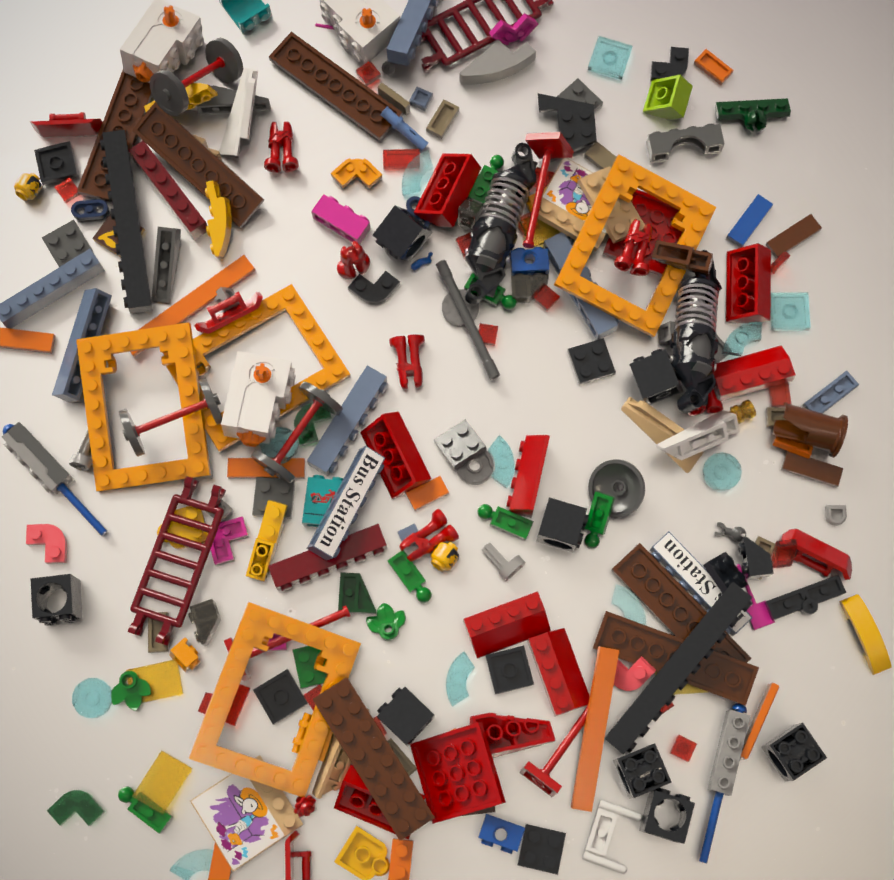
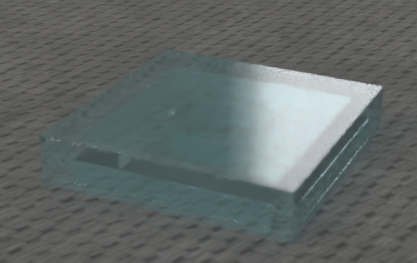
M598 36L588 70L622 80L633 46Z
M808 292L771 293V330H809L811 328Z

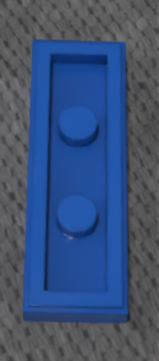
M758 194L726 238L742 248L771 209L773 203Z

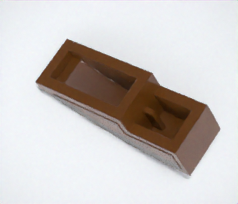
M656 240L652 259L685 271L709 276L713 262V253L694 250V247Z

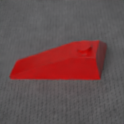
M485 713L470 717V725L482 721L493 758L556 741L550 721L515 718L510 715L500 716L496 715V713Z

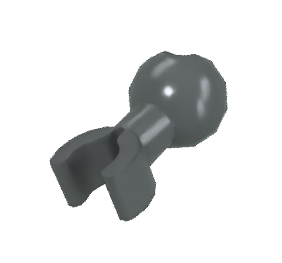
M385 61L381 67L383 73L392 75L395 72L396 63Z
M721 522L717 523V527H721L724 530L722 532H715L717 537L727 535L737 542H740L743 538L740 534H745L744 537H746V531L742 527L731 529Z

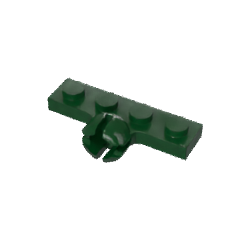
M788 98L716 102L715 105L718 120L741 119L745 123V128L750 132H754L753 126H755L756 132L763 130L766 127V118L790 117L791 113Z

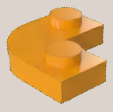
M349 158L331 172V177L343 188L358 177L370 189L382 178V174L365 158L363 160H351Z

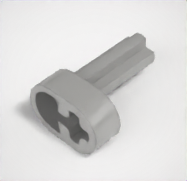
M88 430L77 454H73L69 462L70 466L82 471L89 470L93 459L88 457L91 451Z
M491 543L486 544L482 549L485 555L500 570L499 574L505 581L516 574L526 563L519 555L508 562Z

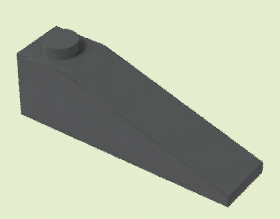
M214 85L210 86L217 92L218 96L196 106L199 115L231 113L237 91ZM255 95L253 111L271 110L269 98Z
M158 226L151 301L171 303L180 248L181 229Z

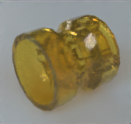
M748 399L739 406L734 405L730 407V412L737 415L738 424L743 423L747 418L752 419L756 417V410Z

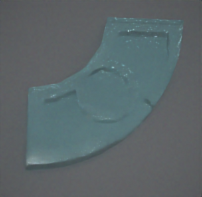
M429 150L417 155L406 167L401 186L403 196L421 191L420 182L426 172L433 169Z
M762 322L746 323L735 329L726 339L722 354L741 356L746 345L752 342H760Z
M499 435L488 449L495 462V470L491 478L507 489L514 474V458L510 446Z
M616 584L611 604L617 606L623 612L625 618L646 625L645 612L637 597L627 588Z
M465 651L453 661L447 674L446 691L452 707L469 696L466 689V681L475 667Z
M202 849L190 852L176 861L169 871L184 880H189L200 871H210L214 850Z

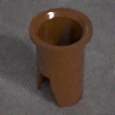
M784 402L783 418L786 420H775L773 435L826 450L830 457H836L847 433L848 416L841 415L839 418Z

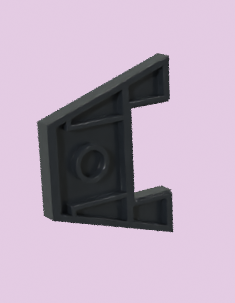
M538 93L539 113L557 111L559 132L562 133L574 152L597 142L594 104ZM560 158L550 159V163Z

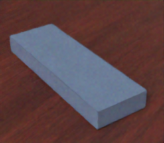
M845 371L806 401L803 407L823 414L858 387L859 383L848 371Z

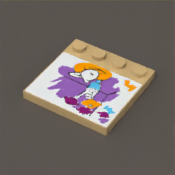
M563 158L543 193L538 219L576 240L592 208L580 188L578 180L592 174V172L568 158ZM603 228L593 248L595 252L607 233L605 228Z
M259 755L258 757H256V759H259V760H262V761H263V759H262V757H261L260 755ZM230 774L190 800L233 872L303 825L299 816L294 813V808L282 790L235 774Z

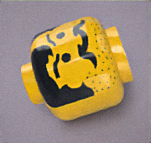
M34 173L21 174L14 184L15 194L24 201L34 200L42 189V184L39 181L40 178Z
M444 542L439 543L430 555L431 564L441 572L451 570L459 560L458 548L451 542L448 544Z

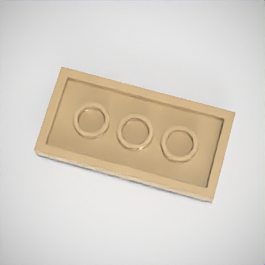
M610 166L578 180V184L591 206H593L611 169ZM619 197L604 226L613 244L625 239L634 219L640 220L639 231L642 232L645 226L632 202L628 203Z

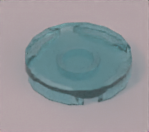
M277 427L275 438H271L270 444L260 443L262 453L274 459L293 431L288 428ZM298 439L281 463L290 461L297 454L299 448Z
M715 453L703 465V478L707 485L714 490H730L736 486L741 478V465L731 454Z
M98 678L85 679L75 687L72 694V704L75 710L86 718H98L104 715L112 705L111 687L105 681Z

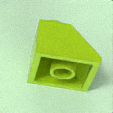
M681 75L652 80L643 112L667 120L684 118L693 86Z

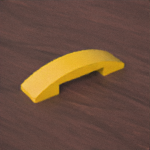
M859 594L839 601L847 620L850 619L866 653L864 657L872 674L875 675L892 668L878 627Z

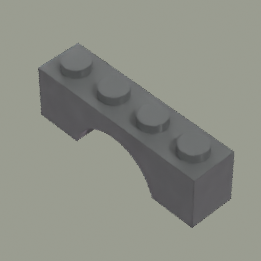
M712 123L703 127L691 126L687 129H671L668 132L662 133L656 131L648 134L646 141L650 162L668 160L672 149L680 144L694 145L703 154L722 152L725 144L721 125H714Z

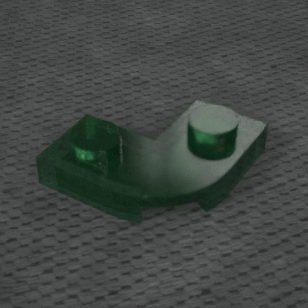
M313 403L301 407L302 409L297 413L294 420L295 428ZM319 407L298 437L300 447L319 441L314 423L332 419L330 412Z
M81 790L65 793L47 810L60 826L76 812L88 826H91L106 812L91 794Z

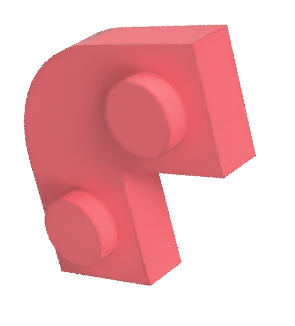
M51 524L27 525L26 544L45 545V563H66L67 539L58 527Z
M642 656L629 669L618 659L614 685L625 691L636 690L655 673L656 669Z

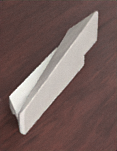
M243 69L220 146V155L239 157L242 139L249 140L258 78L257 69Z
M723 410L658 443L656 447L679 460H684L728 441V435L740 432L737 415Z

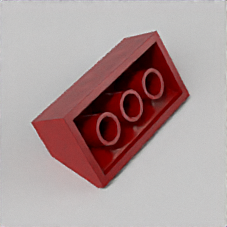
M442 153L414 210L416 216L430 221V223L438 227H454L482 168L472 154Z
M757 243L727 251L726 322L756 324L770 321L771 250Z
M782 345L716 363L717 367L713 373L716 380L714 387L720 401L792 382L796 376L790 357Z
M399 411L382 414L360 432L366 446L385 457L382 463L384 467L380 475L392 499L398 498L432 479Z
M526 435L525 441L521 440L519 452H522L521 459H517L515 470L518 471L517 478L513 477L511 488L514 489L513 496H508L506 507H510L509 511L520 516L532 518L549 443V435Z
M538 591L463 619L477 659L551 631Z
M565 628L529 638L527 642L554 717L587 706L590 696Z
M350 765L342 781L334 808L395 834L353 765Z

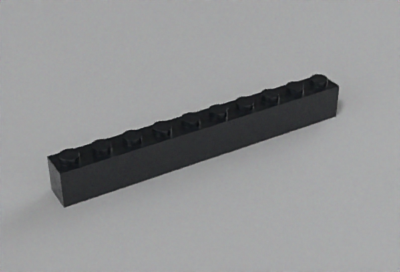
M125 130L102 132L103 139L100 140L101 150H105L106 154L102 158L104 168H108V174H105L106 184L110 185L111 191H108L109 203L113 202V209H110L112 220L116 222V226H113L114 237H118L119 242L115 246L117 255H121L118 267L119 272H123L124 279H121L122 291L126 290L127 296L123 297L124 306L129 309L130 314L153 311Z
M732 582L610 730L605 740L623 755L626 751L630 753L637 745L634 741L640 735L643 738L650 729L647 725L652 720L656 722L662 715L661 708L665 704L669 706L675 699L673 695L677 689L682 690L688 683L686 680L690 673L694 675L701 667L699 662L702 658L707 659L712 654L714 649L711 647L717 641L720 644L727 634L724 631L729 626L733 628L739 621L738 614L742 610L746 612L752 605L750 601L752 596Z

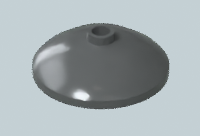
M620 459L608 460L601 463L592 472L588 485L591 501H593L594 494L598 491L615 497L610 517H625L635 512L642 504L645 496V482L640 471L633 464ZM619 484L623 485L622 491L618 487Z

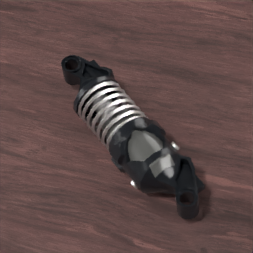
M523 142L515 147L511 155L515 166L496 172L492 176L491 185H489L490 190L487 191L488 196L485 197L486 202L481 210L482 215L479 216L478 221L473 226L470 235L472 239L469 248L465 250V261L472 269L477 280L474 284L470 285L465 293V300L471 305L478 304L486 296L493 298L497 287L505 277V266L510 262L509 254L515 247L518 237L516 234L519 226L518 222L521 220L520 216L523 214L522 210L525 208L530 190L536 182L535 170L538 162L533 161L530 146ZM518 152H522L525 156L519 155ZM471 291H476L479 297L472 296Z
M714 261L712 262L709 276L695 273L694 277L682 281L677 289L676 326L671 334L670 347L673 349V355L670 356V361L677 378L687 389L677 401L679 410L685 414L707 405L708 394L716 384L713 374L717 367V364L714 363V355L718 352L719 340L716 338L718 296L722 287L716 278Z

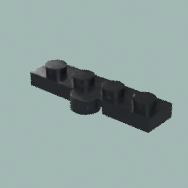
M838 574L765 602L772 621L800 610L806 615H812L818 610L819 603L846 593V590Z

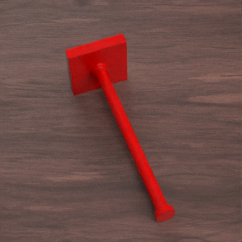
M561 132L526 134L525 141L539 159H543L526 240L523 241L525 248L534 247L533 239L550 159L573 158L574 151Z
M343 606V609L310 623V625L320 628L345 616L348 618L351 615L347 606ZM280 636L271 640L267 644L269 646L268 650L287 643L292 639ZM232 638L224 640L228 653L234 640ZM253 648L250 658L262 654L265 651ZM247 666L241 679L244 682L251 679Z
M588 706L543 769L537 768L528 761L519 772L551 797L555 796L562 786L553 780L549 774L584 726Z

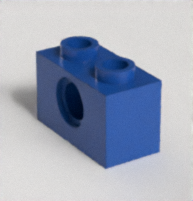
M534 247L533 249L526 250L524 248L511 250V278L548 276V248ZM532 259L534 263L528 264L525 260Z
M486 814L478 838L482 839V844L493 847V844L501 846V851L512 854L513 850L518 852L525 827ZM503 828L507 833L506 838L502 841L497 840L495 837L496 830Z

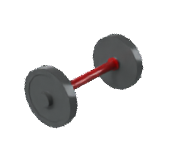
M221 37L209 41L205 49L208 66L183 81H180L176 75L167 70H159L154 73L150 78V89L159 107L172 116L184 113L188 109L189 104L185 88L211 72L227 83L238 80L242 76L243 62L238 50L231 42Z
M206 377L198 380L205 396L203 401L140 426L134 424L127 409L119 411L124 430H122L126 441L130 442L137 457L145 454L140 439L141 433L206 407L207 409L210 408L216 425L221 424L222 415L218 408V405L221 403L217 393H212Z
M305 381L300 385L299 389L313 401V404L275 458L271 459L258 450H254L251 455L257 463L264 467L265 472L271 476L276 475L289 484L292 483L295 476L281 466L280 463L319 407L336 416H339L343 410L341 405L331 398L326 391Z

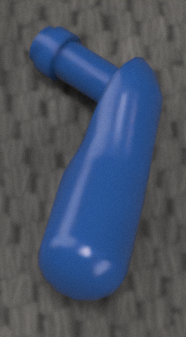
M429 252L428 257L416 260L411 265V269L415 271L422 265L430 264L433 253Z

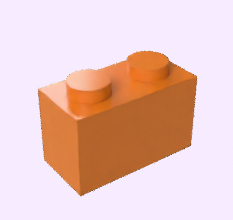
M393 838L388 880H410L413 840L403 839L400 841Z

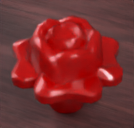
M311 795L297 797L294 813L298 814L299 817L309 816L315 810L314 804L316 800Z

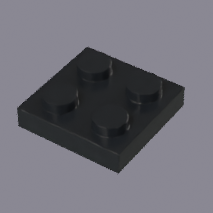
M70 141L34 150L42 185L79 177Z
M604 338L567 350L579 385L609 377L616 373Z
M726 552L703 565L722 594L732 582L740 588L748 585L745 576L738 570L734 560Z
M524 645L485 655L495 695L534 685Z
M288 669L253 689L273 725L308 704Z
M526 824L517 865L558 875L566 833Z

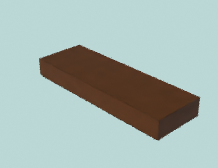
M810 214L769 240L765 245L777 259L819 232L822 227L813 215Z
M789 451L785 454L781 470L834 487L839 486L843 472L841 467L813 458L808 459Z

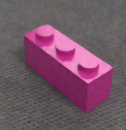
M323 194L311 211L314 220L350 242L356 241L361 244L371 230L368 218L363 215H357L352 208L339 204L338 200L332 196L328 197Z

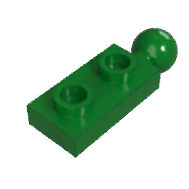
M493 155L490 158V167L483 166L468 195V199L481 205L486 202L485 197L488 196L487 191L490 190L489 185H491L492 176L499 172L497 169L502 168L504 165V159L500 155Z
M474 273L471 274L465 284L464 290H468L470 285L477 281ZM501 286L497 287L493 298L486 296L483 299L496 307L500 301L507 310L513 309L517 304L516 298L513 295H504L506 289ZM471 291L472 294L479 297L476 291Z
M598 491L594 494L585 529L591 531L584 539L585 545L588 548H596L599 545L600 538L598 533L605 534L615 497Z
M488 504L480 505L477 510L478 516L481 519H492L491 526L524 540L527 539L534 522L499 506L496 512Z
M400 551L387 560L410 593L414 590L417 591L416 598L419 602H428L432 597L430 589L422 586L426 580L414 563L407 559L408 555L406 552Z
M122 787L118 792V798L123 803H131L127 810L161 834L173 816L142 792L134 796L135 793L131 787Z

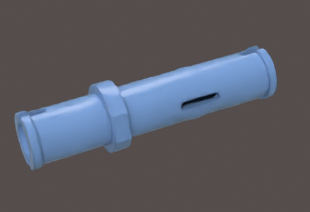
M388 106L382 111L380 116L386 119L393 129H397L420 151L428 145L429 142L405 123L403 117L397 116Z

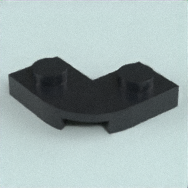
M671 47L669 63L652 61L650 81L675 75L683 76L688 67L689 48Z
M387 271L380 276L375 284L359 274L348 286V290L368 304L384 302L400 285V281Z

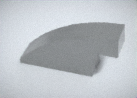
M498 39L459 73V82L467 85L483 84L509 77L534 62L536 51L525 42L513 53Z

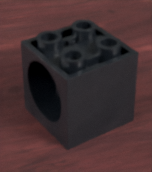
M395 205L373 233V236L376 238L375 242L382 248L386 247L389 249V254L395 259L411 261L433 231L406 209Z
M666 349L655 350L651 352L650 356L645 358L644 356L635 358L633 363L629 364L641 396L649 405L684 392L674 372Z
M549 497L536 542L573 553L575 548L579 549L584 534L580 532L587 525L589 515L586 514L587 508Z
M72 574L30 578L33 619L38 620L39 623H44L45 626L56 625L57 621L75 623L76 619H82L80 579ZM62 589L67 594L66 603L61 610L52 613L47 608V600L52 592Z
M399 687L391 695L393 700L389 704L385 702L377 710L379 713L377 717L408 747L435 718V715L406 687L403 689Z
M804 723L791 726L762 746V749L784 781L796 780L827 758Z
M655 743L613 760L629 799L636 798L672 783Z
M663 788L650 791L639 831L685 844L695 803L690 801L691 797L682 794L672 796L670 795L671 791ZM664 799L674 802L680 813L678 824L670 827L668 831L660 828L657 819L654 817L656 806L664 803Z

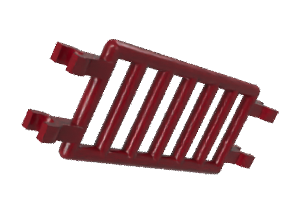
M465 0L428 20L427 30L422 34L421 42L427 39L435 54L421 59L423 63L421 66L424 71L431 69L433 65L442 62L444 66H449L496 41L489 34L491 29L475 6V3L481 0ZM484 0L498 22L500 20L506 22L493 0ZM504 0L518 20L522 13L514 1ZM525 0L533 12L529 16L535 20L542 16L540 9L549 7L554 3L552 0H536L535 2L534 0ZM467 7L487 36L479 42L459 13ZM453 15L472 45L462 49L444 19ZM437 23L456 54L448 58L429 30V27Z
M188 476L185 478L182 494H175L171 499L130 607L131 612L136 613L128 632L141 636L146 617L162 622V629L157 635L155 642L167 646L170 642L173 627L180 628L183 625L224 515V510L218 506L226 490L221 486L213 485L208 504L191 499L199 481ZM178 503L215 514L212 524L208 525L174 514ZM171 521L207 532L208 535L205 543L169 533L168 529ZM164 540L201 551L198 562L160 551ZM157 558L193 569L194 573L191 581L155 570L154 566ZM150 577L187 588L184 599L182 600L146 588ZM143 595L180 607L177 618L175 619L140 607Z

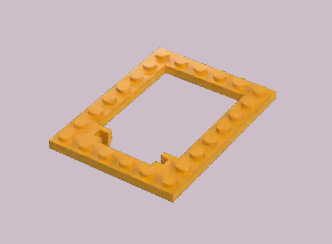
M618 154L554 286L637 330L655 337L678 289V285L683 279L685 270L670 265L666 266L646 310L581 277L582 270L618 197L630 203L633 193L639 188L678 209L679 211L671 222L672 227L682 231L677 244L694 247V250L697 249L716 206Z
M292 284L262 300L260 307L255 311L210 334L203 333L193 339L196 366L202 364L201 367L197 368L199 377L207 373L211 367L204 357L205 355L286 310L323 369L291 387V402L286 404V409H280L279 417L310 400L299 389L304 381L326 391L350 377V373ZM175 364L166 365V368L178 385ZM199 383L201 401H203L205 396ZM210 408L202 409L205 430L219 452L240 441L239 438L224 436L221 424L216 425Z
M191 323L76 339L96 492L182 480L186 476L195 478L211 475L202 409L182 417L188 459L115 469L102 375L113 374L117 371V363L113 354L160 347V352L164 354V359H161L162 365L175 364L181 409L200 402L201 395Z
M248 602L190 752L189 759L300 797H305L330 730L329 725L317 706L314 708L292 771L218 746L217 742L253 647L267 652L269 648L267 646L270 638L272 639L275 633L321 650L314 664V670L327 674L320 692L321 694L344 678H349L361 643Z

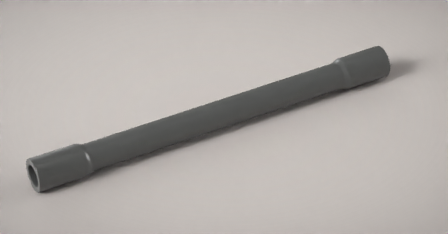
M446 260L436 263V267L445 281L481 357L490 380L500 376V373L481 338Z

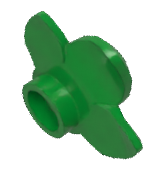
M382 603L379 606L377 616L366 618L367 626L371 632L380 634L381 638L387 641L393 640L398 636L399 628L405 624L406 620L403 610L394 613L392 607L386 603ZM387 628H392L391 632H385Z
M126 671L120 676L119 684L112 689V704L117 705L125 701V704L130 709L136 711L142 703V696L151 695L150 685L147 681L139 679L135 672ZM131 677L133 679V683L131 685H128L126 681L128 678Z

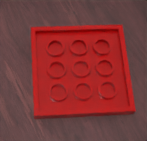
M637 189L632 195L631 202L644 224L652 225V237L645 253L644 262L649 265V272L662 276L667 264L652 259L656 240L678 243L682 231L672 227L671 222L679 210ZM609 237L603 254L614 259L621 256L626 245L623 244L625 239L613 244ZM638 245L634 246L631 257L632 263L634 261Z
M482 721L410 744L422 789L426 796V803L435 817L432 819V824L506 803Z

